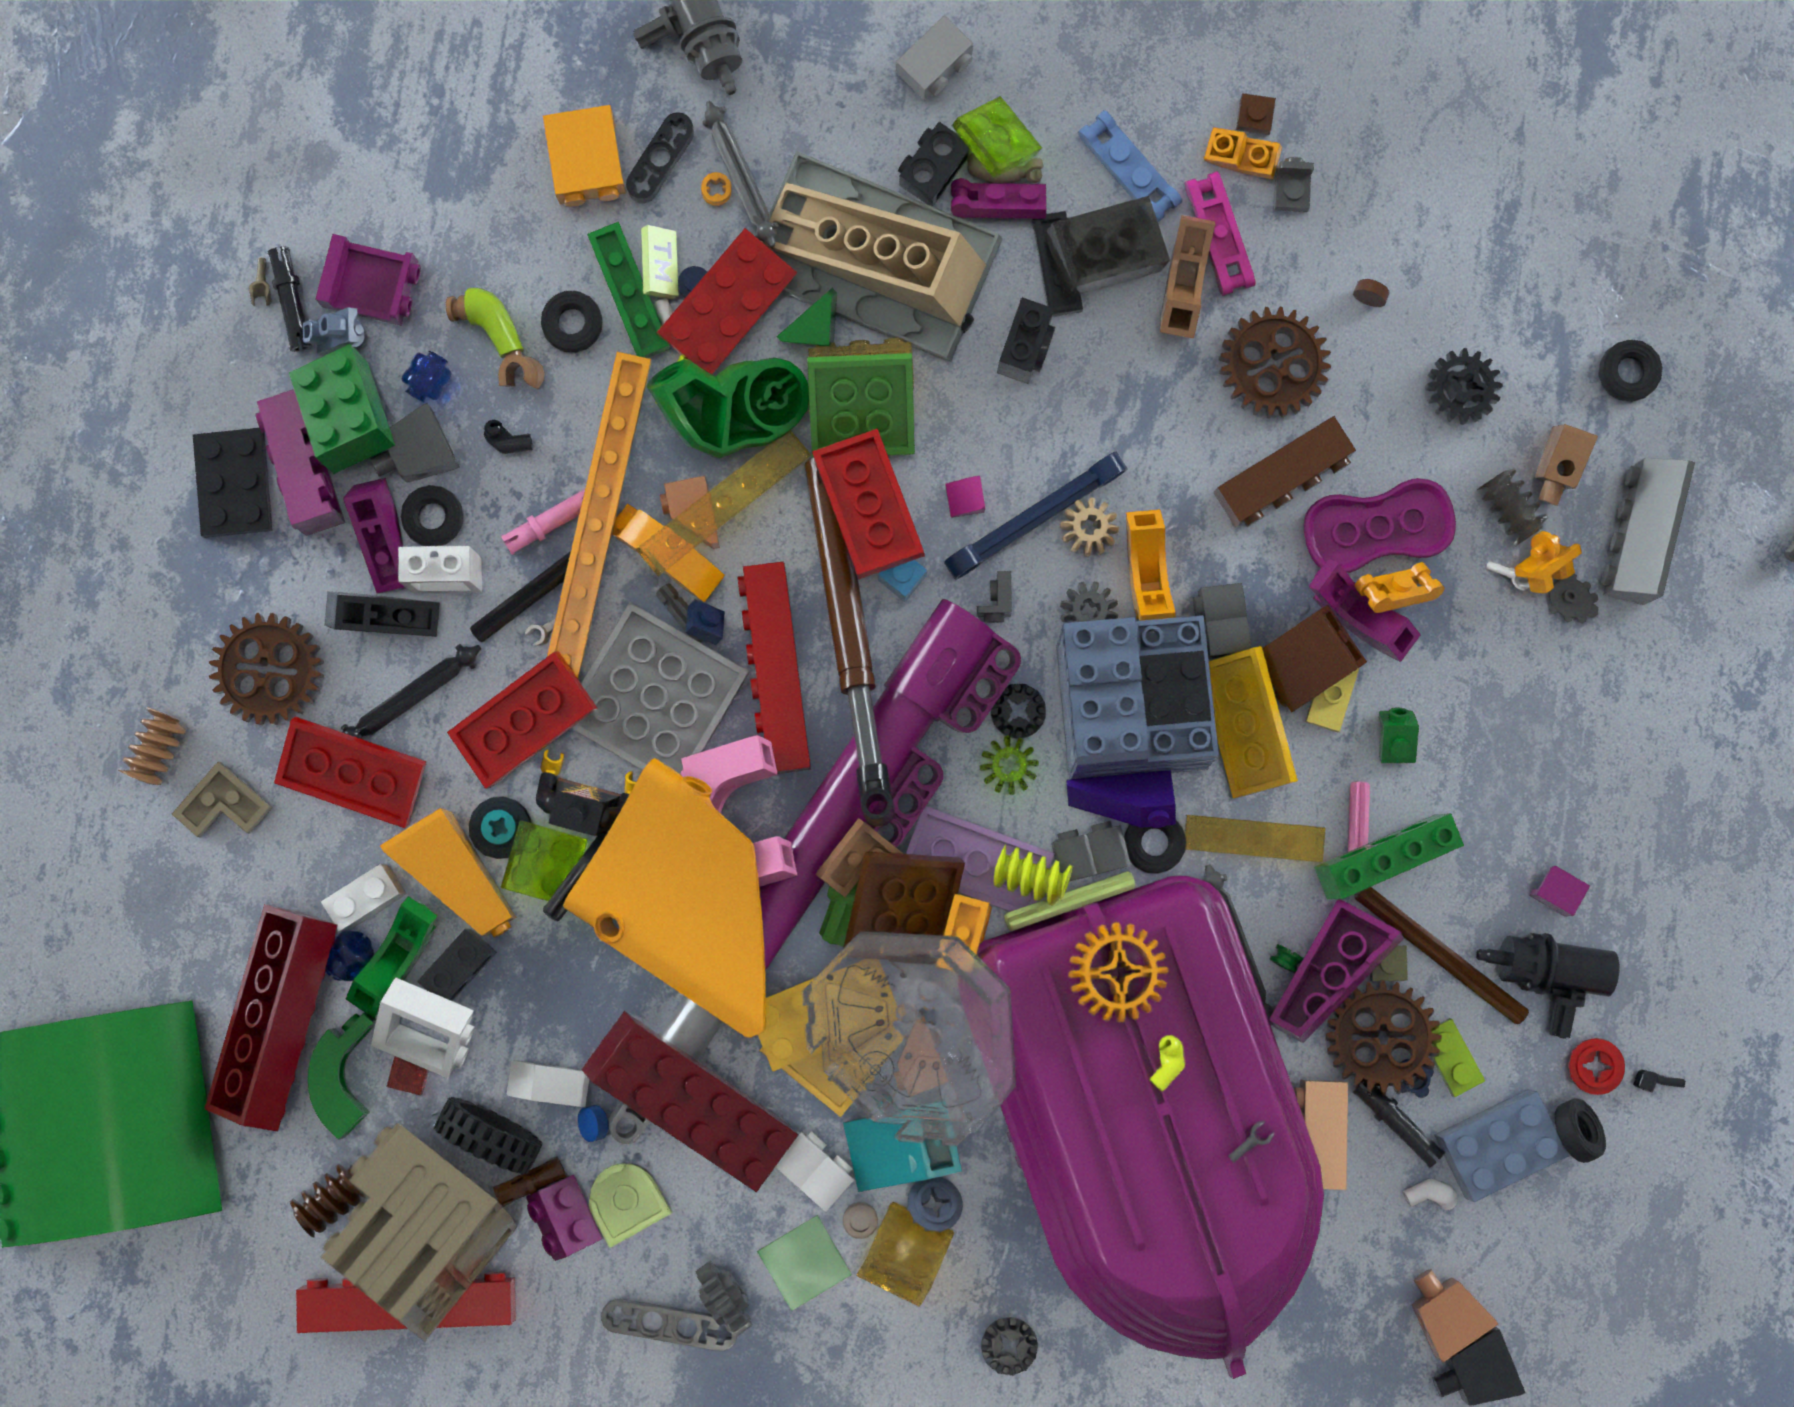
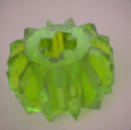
M1004 736L1003 749L995 740L990 743L991 748L996 753L995 755L988 751L982 752L981 756L991 761V764H982L979 766V770L983 772L992 771V774L984 779V783L986 785L990 784L996 778L999 781L994 789L996 793H1000L1003 784H1007L1008 795H1014L1015 782L1022 791L1028 789V786L1022 777L1033 781L1037 777L1034 772L1027 770V768L1037 767L1039 761H1027L1026 757L1030 756L1034 749L1029 747L1022 753L1019 750L1024 742L1022 738H1018L1015 747H1011L1010 737ZM1009 757H1013L1016 760L1014 765H1018V771L1012 770L1009 774H1005L1002 772L1004 766L999 765L1000 760L1007 761Z

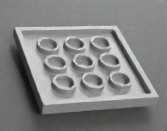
M629 602L581 683L598 709L571 729L641 770L653 758H657L681 774L683 770L681 758L704 751L750 672Z

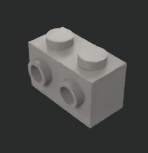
M944 15L896 61V73L923 100L931 94L936 96L946 87L949 82L947 78L955 71L958 73L962 72L973 59L971 57L973 42Z

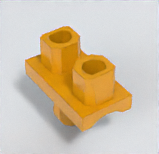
M1540 531L1531 539V556L1514 567L1516 577L1527 578L1531 592L1548 593L1554 588L1552 578L1562 580L1569 578L1575 573L1572 560L1582 554L1580 544L1575 543L1572 546L1566 547L1559 543L1560 538L1556 534L1552 535L1549 532Z

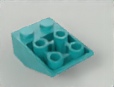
M943 1099L944 1105L948 1107L946 1099ZM942 1100L917 1105L918 1108L908 1107L902 1109L907 1111L895 1110L887 1112L889 1115L951 1120L948 1108L943 1106ZM921 1106H923V1107L940 1108V1110H939V1109L921 1108ZM911 1110L927 1111V1113H926V1112H914V1111H911ZM930 1111H932V1112L948 1113V1115L930 1113ZM886 1113L843 1122L858 1192L962 1172L951 1121L888 1116Z

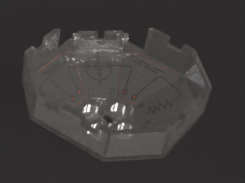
M861 931L802 991V1002L804 1006H807L808 1023L805 1025L806 1049L812 1054L822 1044L824 1072L829 1076L827 1080L829 1082L832 1080L866 1114L865 1118L867 1120L871 1118L874 1122L903 1124L894 1135L898 1141L923 1143L925 1139L943 1140V1145L958 1146L1003 1103L1016 1086L1010 988L959 937ZM924 1008L926 1011H929L932 1008L935 1010L934 1019L937 1023L931 1020L927 1023L924 1022L922 1019L924 1013L921 1009Z

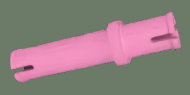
M585 489L535 518L533 515L526 518L528 520L526 523L505 535H501L511 555L537 539L540 542L546 539V534L578 517Z

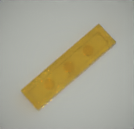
M1186 815L1184 832L1186 836L1185 850L1321 863L1323 862L1326 828Z

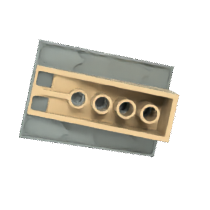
M796 151L769 213V222L773 223L776 221L779 225L776 229L775 247L771 248L766 242H761L797 272L796 276L782 293L813 305L831 288H834L837 292L836 315L951 362L956 346L963 334L961 324L965 321V315L967 313L971 314L1003 238L996 232Z

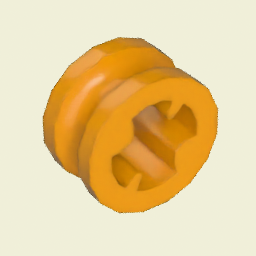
M713 172L708 174L701 183L703 199L712 206L725 204L731 196V182L722 173ZM719 182L723 183L722 191H725L723 195L716 193L714 196H711L709 194L710 187L708 185L710 183L713 185H717Z

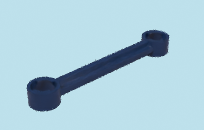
M1117 451L1107 455L1080 476L975 543L969 544L944 561V564L955 580L965 576L981 565L986 559L1068 508L1077 500L1118 478L1127 471V466Z

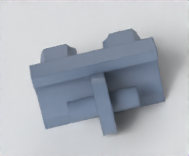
M348 307L332 314L326 313L321 315V318L316 321L309 320L304 322L303 342L316 344L317 353L325 355L348 344H351L354 348L360 346L365 340V330L362 324L355 319L357 309Z

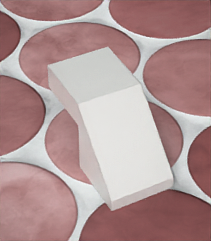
M512 1060L506 1095L531 1101L585 1107L589 1078L582 1070Z

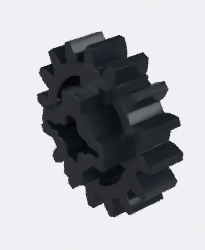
M1463 348L1457 357L1452 350L1446 355L1447 361L1439 358L1435 362L1437 369H1431L1428 372L1427 376L1434 380L1425 386V390L1433 391L1434 393L1428 399V403L1437 402L1439 407L1435 413L1438 415L1446 411L1448 413V422H1451L1456 416L1459 417L1461 425L1468 422L1469 416H1471L1474 422H1478L1482 418L1481 412L1488 415L1493 411L1490 404H1496L1500 401L1501 397L1494 393L1503 387V383L1494 381V378L1500 374V371H1491L1489 366L1493 360L1489 358L1482 362L1480 360V351H1477L1470 357L1467 348ZM1455 366H1464V369L1459 372L1447 371ZM1479 374L1482 376L1484 383H1482ZM1461 381H1465L1467 383L1466 389L1468 391L1466 393L1461 391ZM1443 390H1446L1449 400L1446 398ZM1468 401L1481 402L1474 407L1463 408L1464 404Z

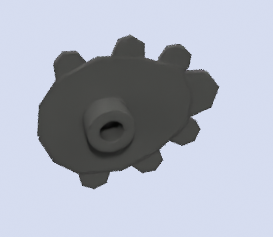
M1574 573L1569 578L1559 579L1554 584V588L1549 596L1551 601L1549 610L1553 614L1559 612L1561 615H1564L1566 622H1571L1573 617H1577L1578 622L1583 624L1586 622V616L1594 618L1598 615L1599 607L1594 604V602L1598 601V595L1596 593L1590 594L1591 584L1587 581L1582 583L1577 580V575Z

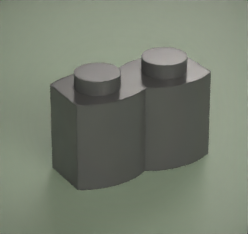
M1242 583L1200 588L1198 597H1193L1195 616L1204 615L1208 659L1225 657L1250 649L1251 638Z
M1111 821L1092 825L1091 833L1079 835L1078 830L1075 829L1057 834L1059 841L1053 842L1051 845L1053 853H1055V860L1059 861L1060 872L1063 873L1069 865L1073 866L1070 881L1131 866L1121 825L1112 827Z

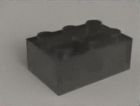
M1149 196L1052 222L1045 233L1065 298L1161 272L1170 261Z

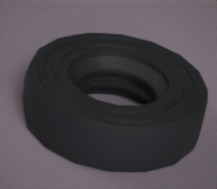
M564 291L555 294L546 303L541 313V327L545 338L553 347L564 352L577 353L588 349L597 341L602 331L603 318L598 305L590 296L579 291ZM569 309L580 311L585 318L583 328L575 334H567L559 327L561 314Z
M1629 339L1616 343L1605 352L1600 361L1599 377L1602 386L1609 395L1618 400L1633 402L1644 399L1657 388L1662 378L1663 366L1660 356L1652 346L1643 341ZM1632 358L1642 365L1643 376L1640 381L1627 383L1622 380L1618 373V366L1623 359Z
M428 485L417 488L408 495L402 505L400 518L403 529L410 539L422 546H442L456 538L462 528L464 515L461 503L452 492L441 486ZM431 503L442 506L445 512L444 522L435 529L423 527L419 520L421 509Z
M1177 820L1175 825H1166L1161 828H1141L1129 824L1124 833L1131 863L1136 868L1147 873L1158 874L1171 870L1180 862L1185 853L1186 836L1183 827ZM1150 829H1159L1167 836L1168 847L1161 855L1151 856L1142 847V837Z
M1578 1098L1560 1104L1555 1111V1126L1558 1136L1568 1153L1582 1163L1593 1161L1604 1155L1606 1150L1604 1129L1591 1106Z

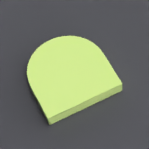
M620 1163L608 1167L597 1176L590 1190L589 1208L609 1248L672 1214V1210L653 1176L647 1170L635 1164Z

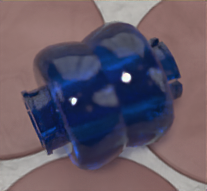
M430 350L427 356L419 352L416 353L411 360L410 367L403 373L401 378L402 382L408 386L405 392L423 403L426 397L434 401L439 399L443 386L447 384L452 376L451 371L445 367L448 361Z
M344 930L335 937L325 967L326 973L329 976L332 974L334 980L352 982L374 956L371 940L367 936L363 937L364 933Z

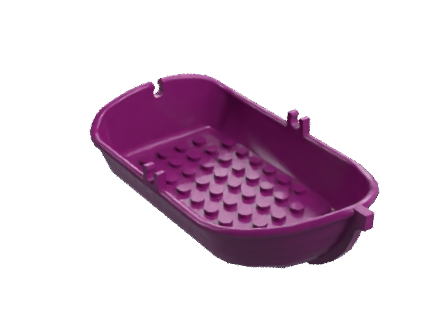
M1170 876L982 941L978 947L972 973L961 970L963 999L1009 1130L1006 1133L1009 1141L1013 1144L1017 1165L1023 1170L1054 1263L1068 1287L1094 1315L1119 1334L1149 1349L1183 1357L1207 1360L1223 1358L1231 1378L1235 1379L1247 1374L1243 1363L1246 1347L1274 1321L1295 1295L1310 1265L1320 1233L1324 1190L1321 1166L1227 903L1220 892L1206 881L1190 876ZM1115 922L1120 924L1121 934L1124 933L1127 924L1134 925L1133 937H1136L1141 930L1147 931V937L1143 943L1146 945L1148 942L1156 940L1158 945L1151 950L1152 954L1155 955L1162 952L1165 954L1163 960L1156 961L1157 968H1168V973L1157 974V980L1167 983L1166 988L1154 987L1153 991L1161 996V1000L1155 1002L1147 998L1146 1000L1152 1010L1145 1013L1137 1006L1139 1018L1136 1020H1132L1128 1011L1125 1010L1124 1022H1117L1115 1011H1113L1109 1021L1102 1020V1007L1095 1015H1091L1089 1008L1093 1001L1090 1000L1088 1003L1080 1005L1078 1000L1086 993L1084 990L1072 992L1071 990L1073 985L1081 983L1080 977H1068L1069 971H1079L1080 965L1072 964L1069 961L1070 957H1083V954L1075 948L1076 944L1082 943L1089 947L1090 944L1086 940L1085 934L1091 932L1099 939L1097 927L1104 925L1109 935H1111V925ZM1111 942L1102 946L1095 953L1090 968L1103 967L1108 962ZM1122 943L1127 960L1133 965L1145 966L1141 955L1130 945ZM1117 962L1116 968L1110 969V971H1102L1101 974H1110L1111 977H1116L1115 981L1119 983L1120 977L1135 973V971L1125 970V967L1120 968L1121 963ZM1135 977L1129 982L1128 993L1125 994V1002L1138 995L1143 988L1146 977ZM1091 979L1092 985L1098 994L1106 1000L1114 1002V995L1111 994L1109 984L1102 979ZM1172 1035L1178 1038L1183 1045L1185 1067L1162 1092L1149 1079L1162 1066L1159 1051L1160 1040L1164 1036ZM1005 1078L1009 1079L1008 1085L1004 1084ZM1265 1120V1123L1256 1129V1134L1260 1138H1267L1274 1131L1271 1141L1264 1145L1257 1144L1233 1163L1228 1155L1246 1141L1251 1135V1130L1256 1122Z

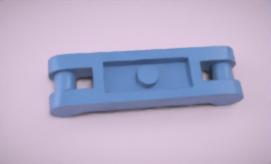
M1103 110L1096 116V121L1092 125H1085L1078 131V135L1083 143L1152 222L1158 223L1165 217L1164 212L1170 207L1176 208L1183 202L1180 194L1164 180L1118 127L1114 118L1106 110ZM1105 131L1111 139L1102 144L1098 136ZM1155 191L1161 196L1157 202L1149 198Z

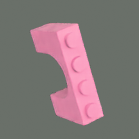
M759 735L681 758L683 765L682 777L693 776L706 782L712 788L709 798L714 808L720 813L727 798L739 787L778 775L772 743ZM775 836L753 843L759 887L797 876L790 841Z

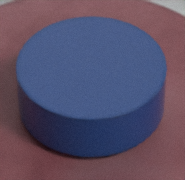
M598 1105L584 1107L578 1113V1128L586 1141L594 1142L604 1139L608 1133L609 1123L607 1115Z

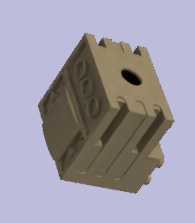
M397 1123L393 1129L389 1126L385 1127L375 1139L374 1144L378 1147L369 1157L361 1156L352 1166L350 1173L353 1177L349 1182L363 1194L367 1202L365 1204L363 1202L359 1203L348 1217L350 1222L341 1233H334L323 1247L325 1252L321 1258L425 1342L517 1226L514 1224L512 1217L495 1198Z

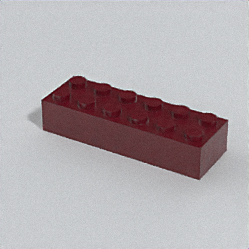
M264 904L204 1108L205 1110L241 1126L278 1132L281 1120L285 1115V1106L290 1088L295 1080V1071L299 1057L305 1046V1037L310 1019L315 1011V1002L319 988L325 977V967L330 950L335 942L338 924L301 912Z
M625 1011L581 1069L592 1083L756 1193L799 1135L786 1121Z

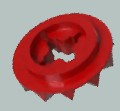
M1594 1038L1582 1041L1572 1050L1570 1061L1567 1063L1571 1075L1570 1079L1580 1090L1593 1095H1603L1613 1091L1619 1086L1625 1073V1061L1622 1053L1613 1043L1604 1039ZM1598 1056V1062L1610 1066V1068L1598 1071L1597 1076L1594 1077L1593 1071L1583 1067V1064L1593 1062L1594 1057Z

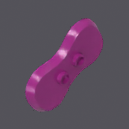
M1421 478L1404 481L1384 494L1362 498L1342 494L1325 496L1310 506L1304 520L1306 546L1316 565L1322 568L1330 558L1338 562L1347 573L1354 572L1369 562L1388 555H1404L1416 558L1435 556L1450 546L1456 532L1454 508L1448 493L1438 483Z

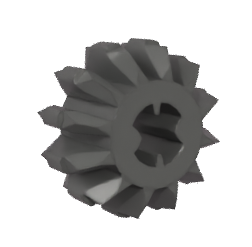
M1080 582L1078 584L1080 595L1070 588L1066 594L1073 602L1061 601L1060 607L1071 612L1061 615L1060 619L1062 622L1073 620V622L1118 619L1117 613L1108 610L1116 607L1118 601L1116 599L1105 600L1111 592L1109 588L1104 589L1101 594L1097 593L1098 582H1093L1090 591H1087L1084 582ZM1084 603H1089L1091 608H1097L1098 611L1093 615L1094 618L1090 619L1088 614L1081 613L1080 610H1083L1085 607Z

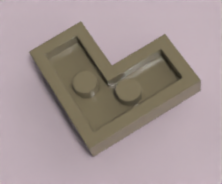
M217 762L174 810L172 815L197 837H202L222 813L242 830L250 834L273 807L222 762Z

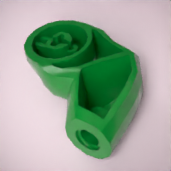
M774 357L731 364L717 376L706 372L691 360L684 359L663 368L646 385L669 425L688 447L719 459L743 448L766 446L779 439L800 422L809 405L808 381L801 369L788 360Z

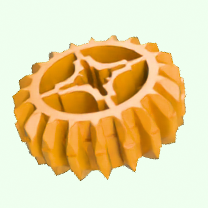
M1118 922L1112 923L1111 935H1109L1104 925L1098 926L1099 939L1093 933L1088 932L1085 934V938L1090 946L1088 947L1082 943H1077L1075 946L1077 951L1083 954V957H1070L1069 961L1072 964L1080 965L1079 971H1069L1068 977H1080L1081 982L1080 984L1073 985L1071 990L1072 992L1084 990L1086 993L1079 998L1078 1003L1080 1005H1084L1090 1000L1093 1001L1089 1008L1091 1015H1095L1102 1007V1020L1109 1021L1113 1011H1115L1117 1022H1124L1125 1010L1128 1011L1132 1020H1136L1139 1018L1137 1006L1145 1013H1148L1152 1008L1146 999L1149 998L1155 1002L1161 1000V996L1153 991L1154 987L1166 988L1167 986L1165 981L1157 980V974L1168 973V968H1157L1156 961L1163 960L1165 954L1163 952L1155 955L1152 954L1151 950L1158 945L1156 940H1152L1146 945L1143 943L1147 937V931L1141 930L1136 937H1133V924H1127L1124 933L1121 934L1120 924ZM1111 942L1108 962L1103 967L1090 968L1095 953L1102 946ZM1122 943L1133 947L1141 955L1145 966L1131 964L1126 958ZM1117 962L1121 963L1120 968L1125 967V970L1135 971V973L1120 977L1119 983L1115 981L1116 977H1111L1110 974H1101L1102 971H1110V969L1116 968ZM1135 977H1146L1143 988L1138 995L1125 1002V994L1128 993L1129 982ZM1091 979L1106 981L1110 986L1111 994L1114 995V1002H1110L1100 996L1093 987Z

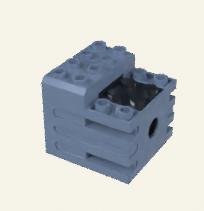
M1204 615L1135 621V617L1063 623L1056 651L1069 780L1171 770V773L1208 770L1212 762L1215 761V758L1219 756Z

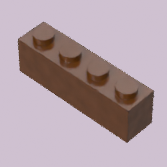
M1335 416L1223 483L1217 487L1214 495L1235 527L1242 523L1249 527L1264 517L1262 511L1271 505L1275 509L1282 507L1293 499L1291 493L1300 487L1306 492L1323 481L1320 475L1331 469L1335 474L1351 464L1349 457L1353 455L1356 449Z

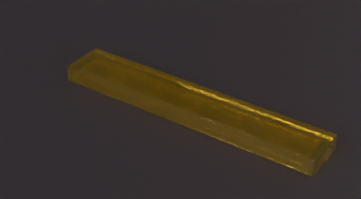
M790 430L784 436L770 443L639 545L636 551L659 577L811 456L810 452Z

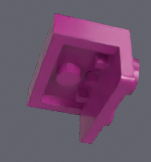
M574 1175L533 1193L532 1196L531 1194L526 1196L529 1216L538 1224L543 1235L541 1238L543 1248L548 1255L552 1256L554 1261L568 1257L602 1240Z

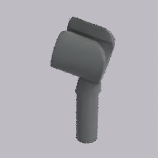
M1265 1120L1256 1122L1251 1130V1135L1246 1141L1228 1155L1233 1163L1257 1144L1264 1145L1271 1141L1274 1131L1267 1138H1260L1256 1134V1129L1263 1125Z

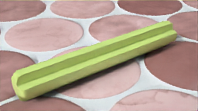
M1127 871L1066 892L1062 900L1059 898L1053 906L1048 905L1046 899L1016 909L1004 915L1006 925L1010 931H1014L1135 888V880L1131 872Z

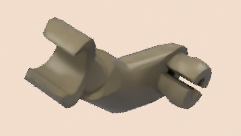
M973 152L967 159L970 174L988 183L1019 182L1020 178L1025 177L1029 182L1037 183L1042 179L1041 169L1044 165L1040 158L1031 159L1024 166L1019 167L1017 165L1002 167L986 159L981 152Z

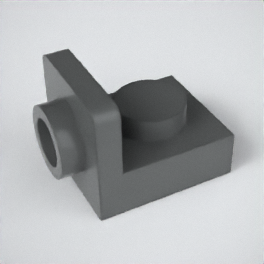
M1289 157L1285 161H1280L1275 172L1274 210L1309 211L1311 174L1314 171V163L1305 162V159L1300 157Z
M997 571V580H990V601H997V606H977V617H984V622L1001 623L1004 622V617H1011V571Z

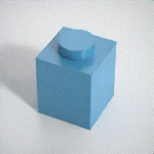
M913 560L880 572L878 581L906 602L927 576V569Z

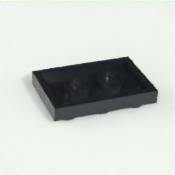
M260 428L192 434L201 536L209 538L273 531L265 434L261 432Z

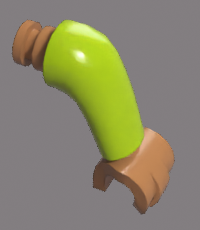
M473 287L468 288L465 295H460L457 299L455 296L447 297L446 313L451 322L458 321L460 317L461 320H468L473 326L479 325L490 337L500 357L505 358L499 367V386H515L514 372L519 366H522L524 371L523 380L533 388H540L545 375L543 366L533 357L522 356L524 348L512 319L503 303L493 293L482 288Z

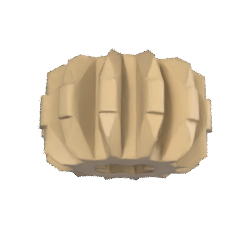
M1089 498L1087 508H1085L1081 500H1077L1075 502L1077 512L1069 508L1065 510L1064 515L1071 521H1062L1060 528L1071 532L1066 533L1062 540L1064 543L1073 539L1076 541L1071 548L1073 553H1076L1081 545L1085 547V557H1090L1093 546L1096 552L1102 555L1105 552L1102 543L1107 546H1113L1115 540L1109 534L1118 533L1119 526L1108 523L1114 521L1117 515L1115 512L1107 515L1104 514L1108 507L1106 502H1103L1100 508L1096 509L1095 498ZM1087 520L1094 522L1093 527L1098 526V529H1095L1092 535L1085 533L1086 528L1081 529V526H1084Z

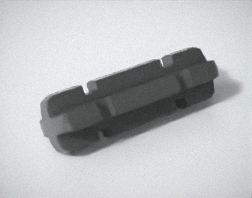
M668 583L662 586L656 595L664 605H668V611L681 627L686 630L688 604L682 597H678V592ZM688 634L689 637L695 639L696 641H698V642H700V643L704 641V640H702V639H699V638H697V637H694V636Z

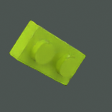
M1449 1018L1441 1022L1439 1028L1432 1031V1033L1442 1036L1441 1042L1431 1044L1440 1050V1054L1437 1057H1430L1435 1063L1451 1096L1457 1097L1485 1082V1079L1453 1019Z

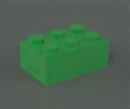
M351 344L289 372L314 455L333 474L395 446L369 364Z

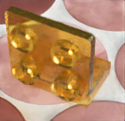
M891 1202L871 1248L856 1276L920 1307L933 1285L954 1232L951 1229H946L940 1233L932 1230L925 1231L924 1227L918 1223H913V1217L906 1207Z

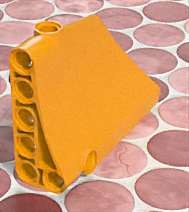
M653 758L643 769L615 822L568 894L563 907L592 926L596 936L601 941L631 959L743 1036L750 1038L759 1035L765 1030L766 985L763 922L754 845L748 837L714 808L709 798L712 788L706 782L693 776L682 777L680 773L657 758ZM612 918L618 922L619 929L614 925Z

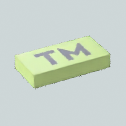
M647 225L641 228L643 294L672 300L679 296L676 231Z

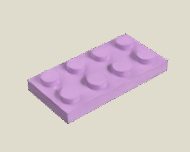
M927 806L919 816L906 854L961 858L965 862V867L958 893L988 902L990 905L1009 912L1037 903V901L1034 900V889L1027 897L1021 895L1020 885L1014 892L1008 891L1007 880L1000 888L994 886L995 867L1004 845L1006 844V854L1008 855L1018 847L1020 859L1022 860L1029 851L1033 852L1034 864H1037L1041 857L1045 856L1046 868L1050 867L1055 853Z

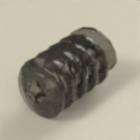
M1513 468L1503 471L1477 490L1488 489L1482 497L1484 502L1495 500L1490 509L1491 513L1504 512L1499 518L1498 523H1511L1505 533L1508 536L1519 534L1513 543L1516 547L1543 529V524L1547 520L1548 515H1535L1540 507V503L1527 504L1533 493L1531 491L1519 492L1525 482L1523 479L1511 481L1517 472Z

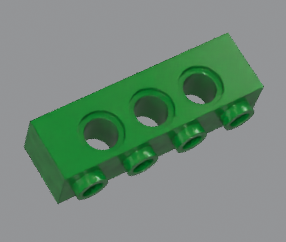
M1452 813L1434 814L1317 865L1314 868L1326 898L1344 899L1463 847L1464 843Z

